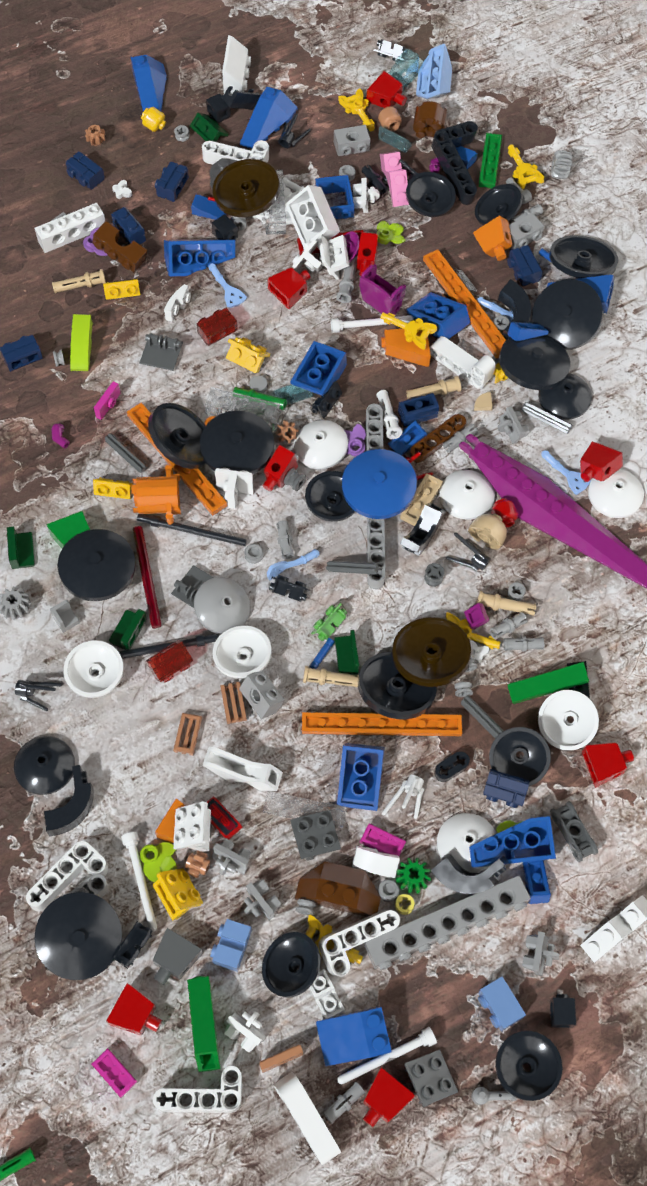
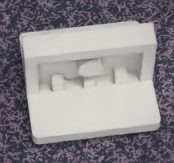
M321 234L318 236V248L321 253L319 260L322 266L327 268L329 274L338 280L340 279L339 270L349 266L346 238L341 235L327 241Z
M315 239L312 242L309 240L303 248L304 252L302 255L298 254L292 261V267L296 272L303 263L312 272L314 270L317 272L321 270L322 263L311 255L318 246Z
M216 468L217 490L226 491L225 500L228 501V508H236L239 493L253 495L252 473L244 470L233 471L228 468Z
M202 801L176 809L174 849L191 848L202 852L209 851L211 810L207 809V802Z

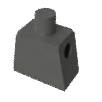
M167 928L153 958L154 964L160 967L154 979L162 985H165L171 975L180 980L202 956V949Z

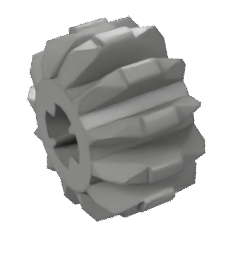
M557 150L554 153L551 166L553 178L566 179L569 176L572 164L571 152Z
M13 586L11 591L5 588V594H0V613L6 619L11 616L13 620L18 615L22 618V613H28L27 607L31 606L29 595L24 593L22 588L17 590Z

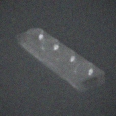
M267 791L263 813L295 819L330 810L334 826L343 829L347 807Z

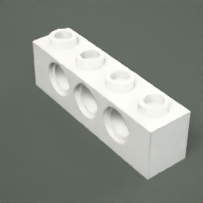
M97 203L36 227L37 240L44 253H47L90 235L93 229L100 227L105 222V217Z

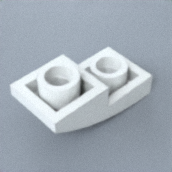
M184 284L167 302L164 309L166 320L173 321L174 315L178 314L179 308L184 309L186 303H189L191 293L188 291V285Z
M357 846L352 866L373 874L395 878L400 858L398 855L380 853L377 849Z
M325 969L319 971L309 989L324 1019L336 1017L344 1013L345 1008L335 992V988Z

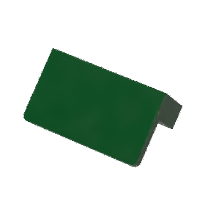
M197 112L190 124V127L205 141L216 142L220 135L225 137L229 135L213 118L203 113Z
M14 526L7 527L8 558L11 568L34 567L32 532L17 533Z
M138 609L134 613L125 610L109 639V643L124 650H130L147 620L145 611Z
M350 630V636L334 637L338 672L354 675L359 673V659L355 631Z

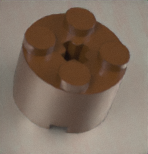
M432 101L423 102L421 106L418 105L415 109L413 130L416 132V136L418 138H424L425 136L433 138L436 131L444 129L447 121V109H443L441 104Z

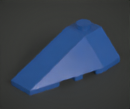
M148 55L131 57L132 71L143 112L146 108L155 107L161 111L165 82L167 80L164 65Z
M266 87L259 97L240 141V146L252 149L257 141H266L268 135L273 131L277 132L284 122L288 123L298 110L297 106L281 90Z
M164 240V258L168 276H188L191 273L206 269L211 263L219 264L235 258V240Z
M550 816L529 818L470 846L472 868L491 866L502 856L508 860L509 863L507 864L556 859Z

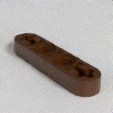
M461 414L453 415L413 445L410 450V458L415 455V452L422 451L421 455L414 462L420 463L443 447L444 442L454 437L457 431L461 432L465 429L467 422L465 416ZM442 430H447L450 433V435L442 436L440 432ZM433 440L436 442V445L431 447L427 444V441Z

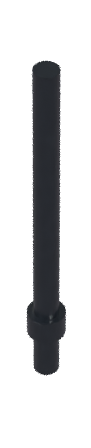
M138 514L137 521L151 524L152 527L159 528L161 526L240 546H246L247 539L176 522L170 525L166 520L155 515L151 517Z
M219 633L203 636V634L196 635V638L119 651V654L124 659L195 645L201 647L205 646L206 643L216 642Z

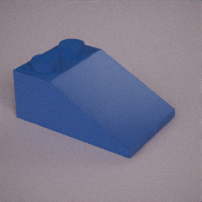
M432 292L406 309L407 313L413 316L415 320L420 318L423 320V323L435 324L437 331L432 335L436 338L443 336L449 340L470 324L466 305Z
M313 341L290 384L323 396L343 373L347 365L346 352Z
M344 743L337 806L378 810L385 747Z
M380 1006L315 1021L325 1067L392 1052L382 1007Z

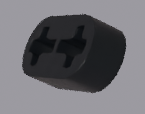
M456 752L440 762L434 771L436 779L440 782H447L465 771L470 763L469 756L465 752ZM457 758H459L460 760H465L463 766L462 764H457L456 766H454V764L457 762ZM450 767V770H448L447 776H445V774H439L441 771L440 768L446 770Z

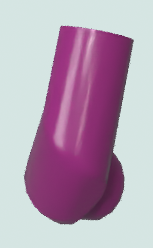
M437 157L430 161L429 170L431 172L438 173L440 170V163Z
M61 423L54 424L51 428L52 440L66 449L70 441L62 436L63 429H65L64 425Z

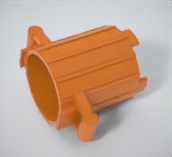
M166 465V476L137 477V479H133V483L136 485H132L131 489L132 494H134L135 507H137L133 508L134 513H167L166 521L171 525L174 523L173 515L181 514L180 474H173L172 466Z

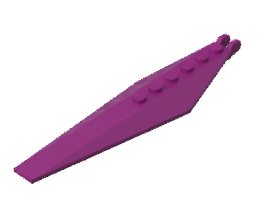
M472 434L467 435L466 440L475 447L474 449L465 441L459 444V448L476 463L501 499L505 498L514 503L519 519L647 589V564L548 477L479 441Z

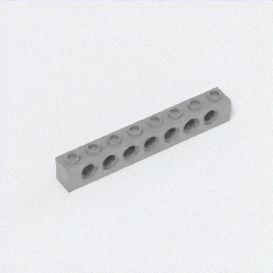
M516 876L486 891L474 894L365 942L364 947L374 970L379 967L380 970H384L392 966L391 962L398 959L400 962L411 958V954L416 951L423 953L431 949L430 945L437 942L441 945L450 941V937L453 935L463 936L470 932L469 928L474 926L481 928L489 924L488 920L496 917L499 920L508 915L507 912L513 909L516 912L527 907L526 904L531 898L520 876ZM500 896H508L511 900V903H503L500 899ZM481 904H489L492 908V911L485 912L482 909ZM465 911L470 912L473 919L465 920L462 913ZM451 920L454 927L451 929L444 927L443 921ZM425 928H431L433 929L435 935L433 937H427L424 934L423 930ZM407 936L413 937L415 944L407 945L404 942V938ZM391 944L396 948V952L388 954L384 947Z

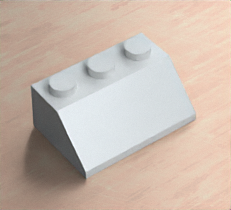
M228 35L222 70L223 88L225 94L227 88L233 86L231 94H233L235 90L241 92L247 90L246 78H249L248 66H251V56H248V49L234 37Z
M308 185L285 204L303 247L309 240L312 242L315 239L318 243V236L321 234L329 241L340 232L321 187Z

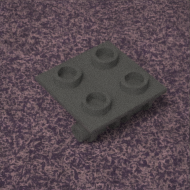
M153 333L146 334L145 341L147 342L139 364L174 371L183 341H179L178 338H168V336L164 338L163 335L158 336L153 335Z
M193 565L182 580L175 581L174 587L176 588L171 594L194 608V598L198 588L204 582L214 577Z
M330 810L290 820L301 859L306 858L309 861L313 860L314 856L341 849Z
M440 1050L405 1063V1072L408 1073L412 1081L410 1084L414 1086L413 1091H416L418 1096V1103L422 1104L423 1108L458 1093Z

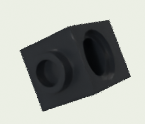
M220 93L206 99L207 112L217 123L231 117L230 107L221 98L222 95Z
M225 214L211 222L212 234L218 240H236L238 238L237 226Z
M568 994L555 995L556 998L550 1000L551 1028H574L576 1026L575 998H569Z

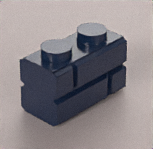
M78 151L66 161L67 174L71 178L75 177L83 187L86 186L92 190L97 184L104 181L103 168L83 153Z
M170 162L167 167H164L161 178L155 182L157 196L174 202L189 178L188 168L174 162Z
M126 207L111 214L113 226L120 230L119 234L128 242V245L133 240L139 245L146 241L144 228Z
M526 245L512 249L509 253V258H507L509 268H513L515 279L520 281L522 286L539 282L543 271L529 246Z
M33 334L22 336L19 340L5 343L0 347L1 355L10 372L43 359Z
M434 393L399 402L398 415L403 427L411 425L414 421L420 423L438 418L439 405Z
M490 769L483 795H486L487 800L498 802L499 799L506 801L507 806L518 808L519 805L523 807L529 787V780Z

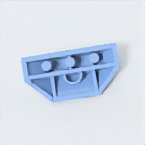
M445 44L430 49L429 55L422 63L418 71L416 89L418 97L426 99L436 98L450 92L452 65Z

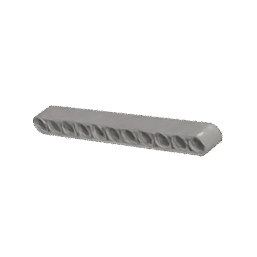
M370 404L366 410V451L383 449V410L378 404ZM367 517V563H376L379 566L377 574H367V583L372 589L382 588L385 581L384 519ZM378 559L380 562H373L372 560ZM373 576H378V577H380V579H377V580H376V579H373L372 577H373Z

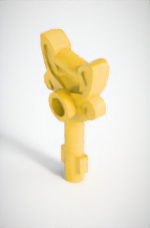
M360 88L356 91L355 95L349 97L338 96V101L345 108L346 113L358 114L363 121V125H366L370 132L375 129V123L364 112L369 105V101L363 99V92Z
M510 145L508 147V154L514 158L518 165L513 172V177L518 178V185L524 189L526 184L534 181L536 183H544V176L537 170V165L524 163L518 148Z
M383 312L380 317L384 320V323L394 324L405 329L406 341H413L423 350L426 348V339L429 334L437 331L435 324L423 323V320L420 318L406 323L395 318V315ZM420 330H423V332L421 333L420 337L417 336V333H418Z
M446 613L445 619L461 627L469 640L484 644L492 650L493 648L499 649L500 641H497L492 636L487 638L472 633L467 619L460 620L455 615Z
M309 915V927L305 935L312 939L316 930L320 932L319 939L315 943L319 949L320 939L332 933V926L329 924L322 926L315 917ZM331 939L326 943L327 950L334 949V942ZM354 948L345 951L350 963H361L364 956L359 954L360 951Z

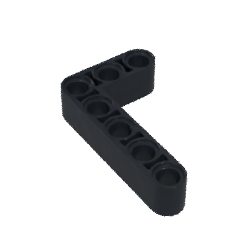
M473 121L463 122L436 131L431 144L432 150L448 180L452 183L459 201L464 205L472 204L477 187L456 148L474 141L478 126Z

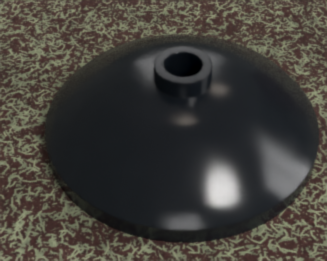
M422 172L415 175L408 182L406 188V199L411 208L427 217H439L446 214L453 207L456 198L452 183L443 175L435 172Z
M502 184L491 188L481 196L475 206L477 221L484 226L499 215L508 221L511 220L522 205V193L512 184Z
M568 373L564 382L559 386L548 390H539L538 399L546 412L560 419L567 420L578 418L589 409L592 393L590 387L582 378Z
M322 472L308 483L305 491V501L308 509L316 517L325 521L336 522L345 520L356 512L348 505L343 495V472Z
M512 727L504 730L495 738L490 748L489 761L493 770L529 780V786H532L539 782L547 773L551 754L547 742L538 732L527 727ZM518 751L523 752L524 756L518 758L516 756V753Z
M53 736L36 737L25 743L18 751L14 760V774L18 783L26 791L37 795L52 794L61 790L71 780L73 776L72 766H75V758L71 748L63 740ZM41 758L46 759L44 763H39V760Z
M300 932L283 934L272 942L262 962V977L265 985L272 993L280 997L291 998L304 993L313 984L320 969V952L316 943L309 936Z
M521 1031L509 1036L498 1049L495 1060L497 1077L503 1088L512 1096L524 1101H537L549 1096L557 1088L562 1077V1059L557 1047L550 1039L537 1032ZM523 1064L530 1066L529 1072L523 1069Z

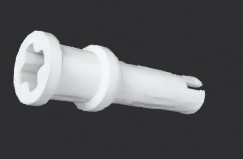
M381 390L377 393V398L383 410V425L387 430L386 436L389 439H397L402 435V429L398 425L399 419L394 415L388 392Z

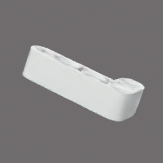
M260 140L254 144L252 151L214 141H206L202 144L203 161L212 165L222 158L237 161L257 159L267 163L269 160V145L266 141Z
M443 336L439 337L429 347L430 355L477 389H482L494 375L495 362L488 355H484L480 360H477Z
M85 841L77 842L28 891L26 895L27 903L35 911L44 910L84 869L91 875L99 873L106 876L108 865L105 859L89 843ZM82 849H87V850H88V853H87L86 856H84V857H79V856H78V853H79ZM96 863H102L103 867L100 870H93V866ZM66 865H73L70 872H63V868ZM51 880H58L54 888H48V883ZM43 888L48 893L47 895L42 891ZM37 896L41 900L40 902H37L34 900V898Z
M383 910L323 936L318 946L328 972L340 977L348 974L350 962L345 951L394 930L399 925V915L392 910ZM387 916L391 917V920L388 921L389 924H379V922L386 920ZM368 922L371 923L373 927V930L370 934H367L365 932V925ZM348 931H351L354 935L350 943L345 938ZM331 939L334 942V949L329 952L326 949V943ZM337 960H340L343 965L339 972H336L334 969V964Z
M235 1066L226 1067L221 1075V1089H159L153 1096V1104L162 1112H236L242 1103V1074ZM229 1072H236L238 1074V1080L235 1083L231 1084L226 1081V1076ZM174 1094H177L175 1098L176 1107H173V1102H165V1106L158 1102L159 1099L163 1098V1095H166L168 1099H174ZM188 1094L192 1096V1103L184 1107L181 1105L180 1100L182 1096ZM206 1095L215 1097V1102L211 1107L203 1105V1098ZM229 1095L237 1097V1104L234 1107L225 1105V1099Z
M290 1072L274 1083V1088L287 1106L320 1164L323 1166L340 1154L341 1151L297 1076Z

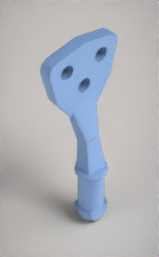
M213 263L209 264V270L225 290L224 299L227 307L232 308L243 303L247 298L246 295L239 289L228 285L223 275L217 269V266Z
M482 297L476 299L479 305L507 317L509 323L512 321L513 314L511 311H507L494 302L487 301Z
M543 450L541 452L542 458L549 462L552 468H555L567 478L568 485L575 495H578L587 488L591 480L584 482L581 478V473L564 468L549 451Z
M314 549L295 561H281L271 565L267 571V578L272 580V577L278 576L287 568L307 564V562L320 555L319 550Z

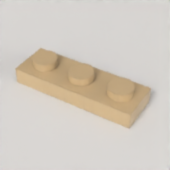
M426 474L416 490L412 503L402 512L400 519L415 526L425 505L429 502L432 503L443 481Z

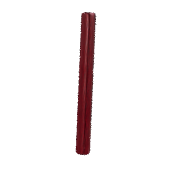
M142 526L133 527V535L151 627L156 629L160 628L162 624Z

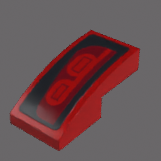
M214 796L207 801V809L211 810L210 823L224 839L229 840L243 828L236 818Z

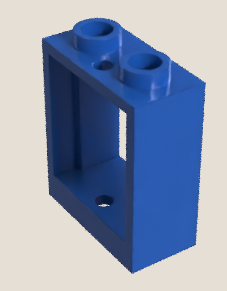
M348 175L315 178V186L321 187L324 194L345 192L347 205L330 207L334 218L347 219L354 217V202Z

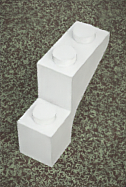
M208 747L202 765L228 782H246L259 791H277L283 773L271 764L252 762L216 747Z
M643 895L637 898L580 945L594 963L647 921L646 898Z

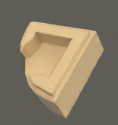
M491 392L483 393L476 399L474 411L492 410Z

